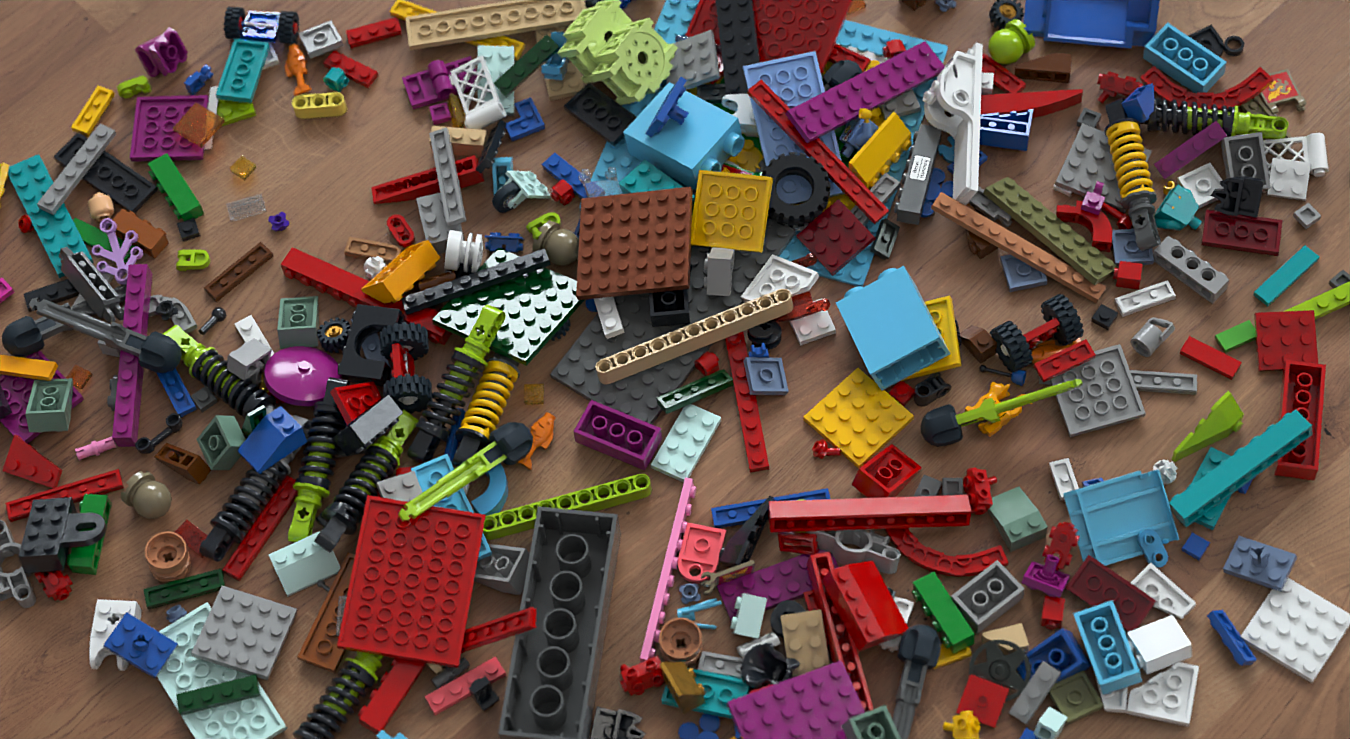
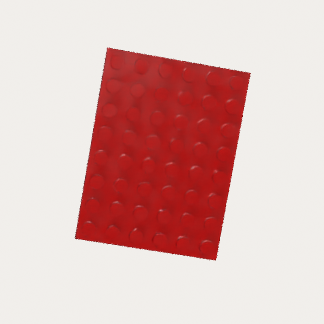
M700 0L685 36L690 38L711 30L714 33L716 48L721 49L716 1ZM753 0L760 63L815 51L822 76L853 0Z
M367 495L337 648L458 668L486 515L432 506L415 519L409 516L410 520L402 521L399 517V512L402 508L406 511L404 505L408 502Z

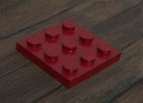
M839 199L796 235L797 239L832 276L875 240L872 233Z

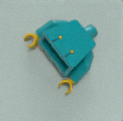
M1173 181L1167 182V187L1163 186V193L1167 196L1154 214L1156 227L1180 231L1189 225L1196 230L1202 221L1194 216L1199 205L1196 203L1191 190L1183 188L1179 184L1175 186Z

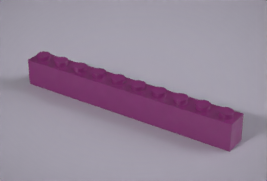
M129 264L123 326L147 336L153 274L148 264ZM120 350L112 439L118 447H134L138 439L144 368L139 364V357Z

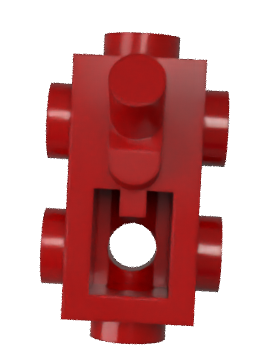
M1114 72L1100 73L1097 84L1100 85L1099 89L1103 90L1097 100L1103 104L1109 95L1111 97H1116L1117 94L1130 96L1137 88L1142 87L1143 84L1136 82L1137 78L1126 76L1124 79L1118 77L1119 74Z
M969 468L966 471L967 475L963 478V490L968 495L971 513L982 515L993 505L990 485L996 484L997 478L995 476L988 478L986 470Z
M1069 522L1059 523L1057 527H1052L1049 538L1052 541L1050 546H1045L1042 554L1045 557L1044 562H1046L1047 555H1053L1054 553L1060 555L1055 571L1070 565L1073 557L1070 554L1072 547L1076 548L1080 538L1077 535L1078 529H1075V525Z
M61 571L34 573L39 583L44 582L45 587L43 590L48 598L53 597L55 601L58 599L62 601L68 598L69 593L72 592L70 586L73 583L68 574L63 575Z
M658 656L633 667H628L626 664L621 665L620 673L623 680L620 683L624 692L629 691L630 696L634 694L641 695L645 692V689L652 686L659 687L664 683L660 667L661 661Z

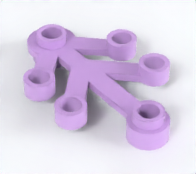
M105 218L100 223V229L108 235L113 252L105 250L100 245H95L92 248V253L96 257H105L116 262L118 269L109 266L105 261H100L97 264V270L101 273L114 275L119 284L127 285L129 264H135L137 259L143 256L142 249L133 247L126 265L124 263V258L131 244L138 240V234L133 230L128 231L120 248L115 234L117 225L112 219Z

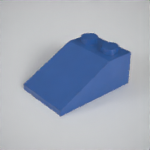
M280 406L261 420L237 451L260 474L307 443V439L302 426Z
M1063 628L1026 653L1031 665V678L1041 663L1045 661L1061 672L1055 683L1092 666L1072 632ZM1023 660L1017 670L1025 681L1026 666Z

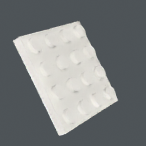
M1288 578L1282 592L1274 589L1271 590L1241 635V638L1246 644L1313 683L1350 626V614Z

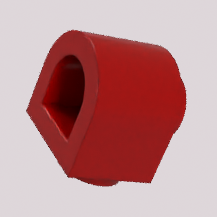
M897 39L886 42V47H882L883 56L887 59L906 51L903 42Z
M563 179L550 189L552 199L555 202L559 201L564 206L569 204L575 197L572 186Z
M706 351L694 362L695 367L704 376L719 370V359L713 352Z

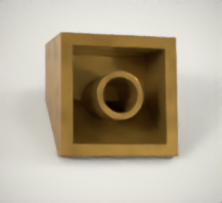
M663 662L660 664L664 682L683 714L705 703L703 695L706 692L701 683L697 684L694 680L696 675L691 667L687 668L684 662Z

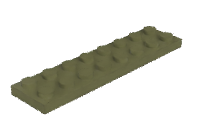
M1006 177L985 188L984 195L1093 285L1114 275V268H1118V266L1112 260L1103 255L1096 247H1092L1084 237L1057 218L1056 214L1049 211L1041 202L1037 201L1026 190L1016 184L1014 180Z

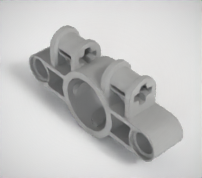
M0 520V530L3 529L0 533V601L14 596L21 607L30 608L36 602V595L29 580L31 573H24L22 566L13 573H2V562L7 557L19 554L21 544L15 543L10 529L3 520Z
M863 529L806 531V533L817 534V548L832 553L834 559L842 565L873 561L880 572L893 574L897 571L900 552L898 549L888 546L890 542L889 536L878 535L873 530L868 533ZM843 544H854L862 549H849L843 546Z

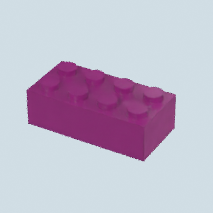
M590 400L573 431L575 442L644 471L662 440L661 428L593 400Z

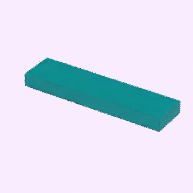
M1306 245L1303 246L1255 290L1253 295L1268 307L1319 260L1320 256Z

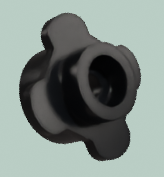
M167 300L159 304L156 312L162 316V320L167 321L172 315L178 313V308L173 306L172 301Z

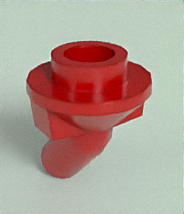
M22 215L18 221V226L23 233L33 231L34 226L28 215Z
M824 439L816 441L812 448L814 457L821 459L825 456H840L841 450L840 448H827L828 443Z

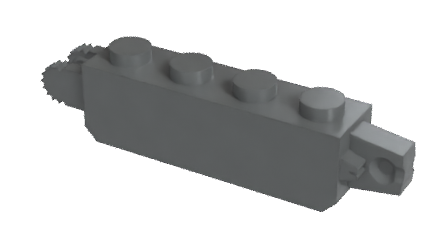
M68 247L61 248L59 254L62 263L61 271L99 318H104L110 324L115 321V317L123 320L124 311L119 305V295L84 252L73 253Z

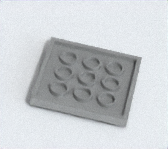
M1082 123L1055 185L1085 197L1087 191L1093 193L1097 181L1102 182L1104 186L1101 196L1105 197L1104 202L1116 210L1125 213L1126 209L1122 208L1121 205L1122 198L1120 197L1114 163L1112 162L1110 146L1108 145V137L1105 135V132ZM1144 148L1143 152L1147 157L1145 162L1148 161L1152 152Z
M1120 344L1094 351L1096 355L1094 359L1050 379L1051 386L1074 379L1082 380V385L1079 388L1055 395L1070 437L1145 417L1144 407Z
M222 586L191 655L192 657L249 675L256 674L257 677L268 680L297 615V609Z

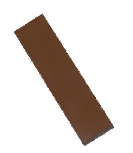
M262 242L258 243L204 287L205 292L218 302L274 256L273 253Z

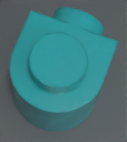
M333 67L323 78V81L330 89L340 93L348 85L349 78L345 76V72L341 68Z

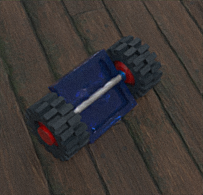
M228 6L223 22L224 36L227 39L276 43L278 37L280 43L295 44L298 40V31L300 29L298 13L292 11L275 13L248 10L246 16L243 7Z

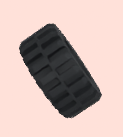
M789 152L788 156L781 154L778 156V159L773 158L769 165L763 169L762 175H760L773 178L768 217L771 220H777V223L780 225L784 223L792 228L793 225L802 227L805 223L808 222L810 224L826 208L830 195L829 176L827 172H824V166L821 163L817 164L816 159L812 156L810 159L807 158L804 153L795 155V152ZM788 175H798L805 178L812 188L809 200L800 205H790L783 202L776 192L779 180Z

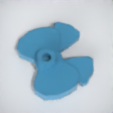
M949 136L947 140L952 147L941 144L939 145L938 152L940 156L943 155L945 161L953 163L955 140L952 136Z

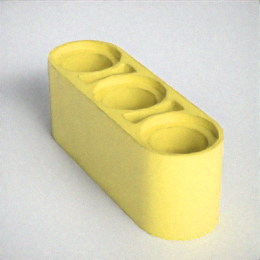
M338 92L299 95L292 100L295 115L300 119L341 116L347 111L344 96Z

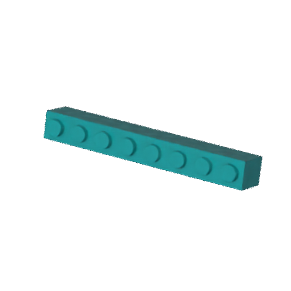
M1296 409L1291 413L1285 414L1278 423L1270 425L1260 436H1255L1244 448L1237 449L1229 459L1222 460L1218 467L1206 472L1196 483H1191L1184 492L1173 496L1169 502L1171 512L1185 528L1309 438L1312 435V425Z

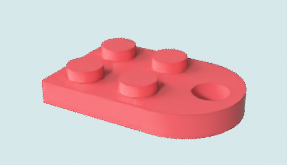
M687 522L677 562L679 573L685 580L699 584L705 580H710L709 577L701 578L704 572L716 573L720 560L719 553L724 545L726 530ZM692 569H699L701 573L698 576H692L690 571Z

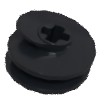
M770 320L748 329V338L755 348L761 347V343H765L766 349L771 350L776 348L781 342L782 329L775 320Z
M785 600L777 605L770 618L772 630L777 636L784 638L781 615L806 612L802 605L792 600Z

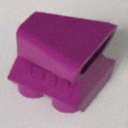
M170 27L162 35L135 48L137 56L150 77H156L160 72L164 77L169 73H174L178 63L186 61L188 53L177 31Z

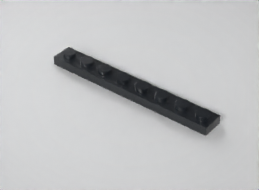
M544 248L438 286L401 298L406 314L409 315L539 270L551 264Z

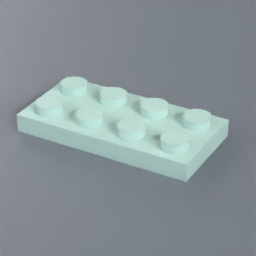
M478 46V57L482 55L485 58L493 83L514 65V46ZM481 63L478 64V73L482 67ZM482 77L478 86L484 88L487 79ZM495 86L506 115L514 116V91L506 98ZM477 89V99L480 98L482 90ZM487 92L483 101L488 102L494 99L492 93Z
M692 404L685 406L651 463V468L684 483L685 477L689 478L722 421L721 417Z

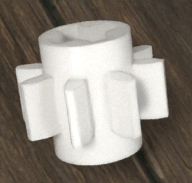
M379 256L368 258L364 264L366 276L370 279H373L386 267L384 259Z
M1160 460L1153 466V470L1159 469L1164 484H1169L1176 479L1177 472L1175 470L1178 468L1173 461Z

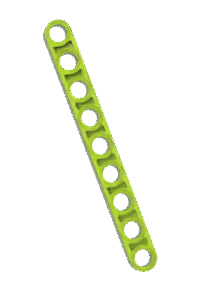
M637 474L488 515L485 517L483 534L486 539L494 540L534 529L538 506L563 509L564 505H570L567 508L569 510L595 512L646 498L652 491L650 478L646 474ZM640 484L646 485L643 488L638 487ZM622 489L627 490L625 493H620L619 491ZM601 495H608L606 498H600ZM583 500H589L588 503H581ZM527 515L532 516L530 519H524ZM507 521H513V522H512L511 524H509V525H506V524H505V522H507ZM488 526H494L491 530H486Z

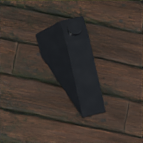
M769 496L727 542L726 547H722L719 558L723 566L732 568L750 561L768 520L769 501H775L774 497Z

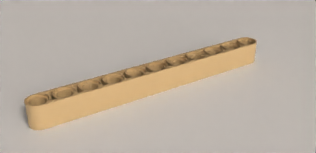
M779 289L601 359L595 366L599 381L602 384H611L788 314L794 307L791 292L787 289Z

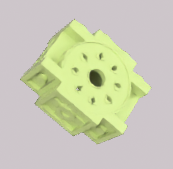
M604 0L598 2L592 8L583 9L563 34L567 41L558 51V54L561 58L567 57L583 74L581 79L585 84L602 81L601 79L595 80L591 76L600 64L596 56L615 31L627 28L632 22L619 7L622 3L620 0Z
M650 18L631 22L627 28L615 31L596 56L600 64L591 76L595 80L601 79L617 96L615 101L620 105L640 102L647 94L656 93L660 89L661 82L670 75L669 71L673 67L670 61L675 57L674 53L678 47L674 43L667 44L651 27L654 22Z

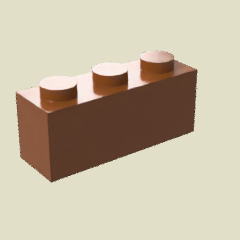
M122 208L112 219L117 225L115 231L117 237L125 240L126 233L133 230L138 234V240L132 243V245L139 247L144 253L154 259L169 244L164 230L161 228L156 229L146 219H139L132 211L128 212Z

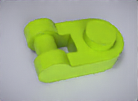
M139 76L120 83L117 86V91L120 97L131 98L133 95L141 92L144 94L149 93L151 86L145 76Z
M554 212L547 213L528 223L526 228L529 233L533 234V239L538 240L542 233L538 228L547 221L556 222L561 226L559 215Z
M205 250L178 251L177 257L179 261L176 264L178 271L204 269L210 264L209 254Z

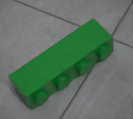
M167 153L148 163L150 168L148 173L153 181L157 180V188L161 194H166L164 198L169 207L173 206L175 208L173 212L178 220L197 219L204 215L201 204Z
M84 494L83 501L79 505L80 513L99 514L104 519L107 529L112 507L109 497L107 495ZM83 528L79 531H91L95 528ZM105 535L97 543L90 546L72 547L71 554L67 557V565L73 573L96 575Z
M935 572L914 581L912 595L916 602L920 601L922 604L921 608L924 615L932 620L933 629L936 633L939 632L941 634L945 648H950L951 652L955 654L975 644L974 632Z

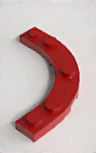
M1155 66L1140 77L1145 85L1153 83L1154 93L1159 98L1166 99L1169 104L1172 100H1176L1178 108L1182 101H1186L1188 107H1190L1192 102H1196L1198 108H1200L1202 103H1206L1208 109H1210L1212 104H1216L1218 110L1223 105L1227 106V108L1229 106H1240L1252 100L1273 83V78L1261 67L1238 85L1226 89L1225 92L1216 94L1214 92H1189L1187 89L1170 81Z
M908 528L885 529L891 542L901 554L916 565L937 574L956 577L979 575L997 560L1004 567L1008 566L1009 563L1001 545L975 554L948 556L922 545Z

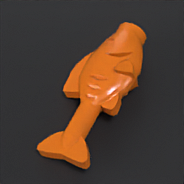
M293 44L288 47L289 52L285 62V71L289 78L293 75L296 76L297 87L293 94L298 96L312 89L304 83L303 74L308 73L305 55L297 44Z
M1078 338L1072 344L1064 346L1055 345L1054 340L1042 342L1031 350L1032 363H1037L1081 342V340Z
M546 412L543 417L533 424L530 430L533 436L531 450L523 459L517 462L518 464L524 465L531 470L532 461L530 458L536 448L541 446L544 450H547L553 440L555 416Z

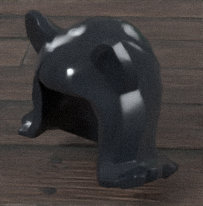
M772 643L758 644L744 656L743 665L740 667L741 678L747 686L754 689H760L772 684L775 685L791 679L794 669L800 666V662L794 658H786L779 651H775Z

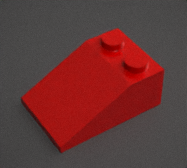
M891 444L859 468L851 485L867 498L896 497L918 474L922 467Z

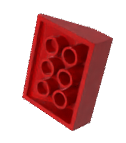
M873 561L841 566L830 570L822 579V583L859 652L900 637L909 629Z

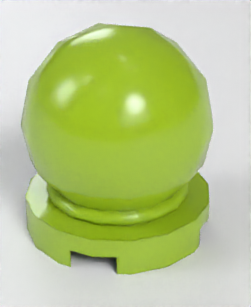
M1013 19L1005 25V29L995 32L989 39L988 51L995 62L1005 65L1017 62L1023 53H1029L1035 47L1032 33L1028 35L1024 29L1026 25L1020 20Z

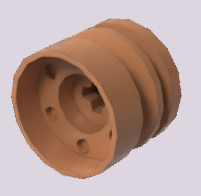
M160 532L152 536L147 542L145 557L155 579L162 583H168L186 577L191 568V558L182 536L175 532Z
M675 618L663 625L659 635V644L664 661L684 662L688 668L699 660L702 653V634L694 621L687 618ZM685 644V648H684V647L678 648V645L681 646V645Z

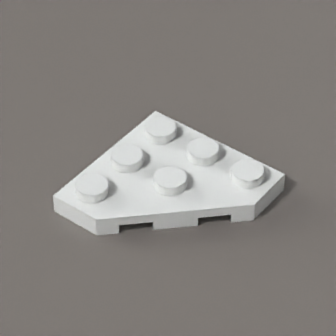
M772 254L741 295V298L744 302H749L779 289H787L791 292V296H795L809 291L818 280L819 274L816 271Z
M1178 662L1171 666L1170 669L1148 680L1144 685L1133 689L1129 694L1126 713L1189 726L1199 666Z

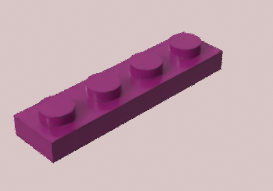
M1215 121L1154 163V166L1161 176L1166 179L1227 137V134L1220 124Z

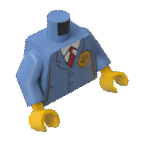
M860 108L859 117L845 124L846 128L839 138L845 144L840 153L846 158H849L853 151L858 152L879 128L870 120L872 113L866 108Z

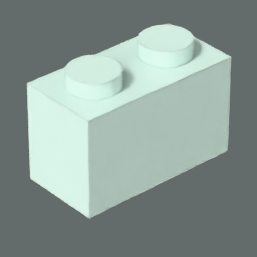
M745 593L737 597L735 602V609H738L737 615L732 617L730 628L733 629V634L755 639L759 638L767 598Z

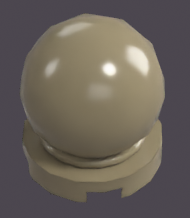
M550 220L547 221L539 230L542 232L539 239H534L533 252L545 248L549 260L556 265L565 266L576 261L579 251V238L570 230L560 229L558 223Z
M139 471L127 481L129 486L126 491L121 492V500L126 505L133 506L136 512L146 519L162 517L168 512L172 502L171 493L164 484L155 481V477L149 471H146V473Z

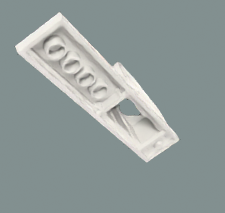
M975 43L967 51V54L957 51L936 78L937 80L933 81L931 88L923 96L924 114L929 123L937 129L946 131L955 140L953 199L965 206L978 192L983 45ZM944 111L949 112L951 117L946 116Z

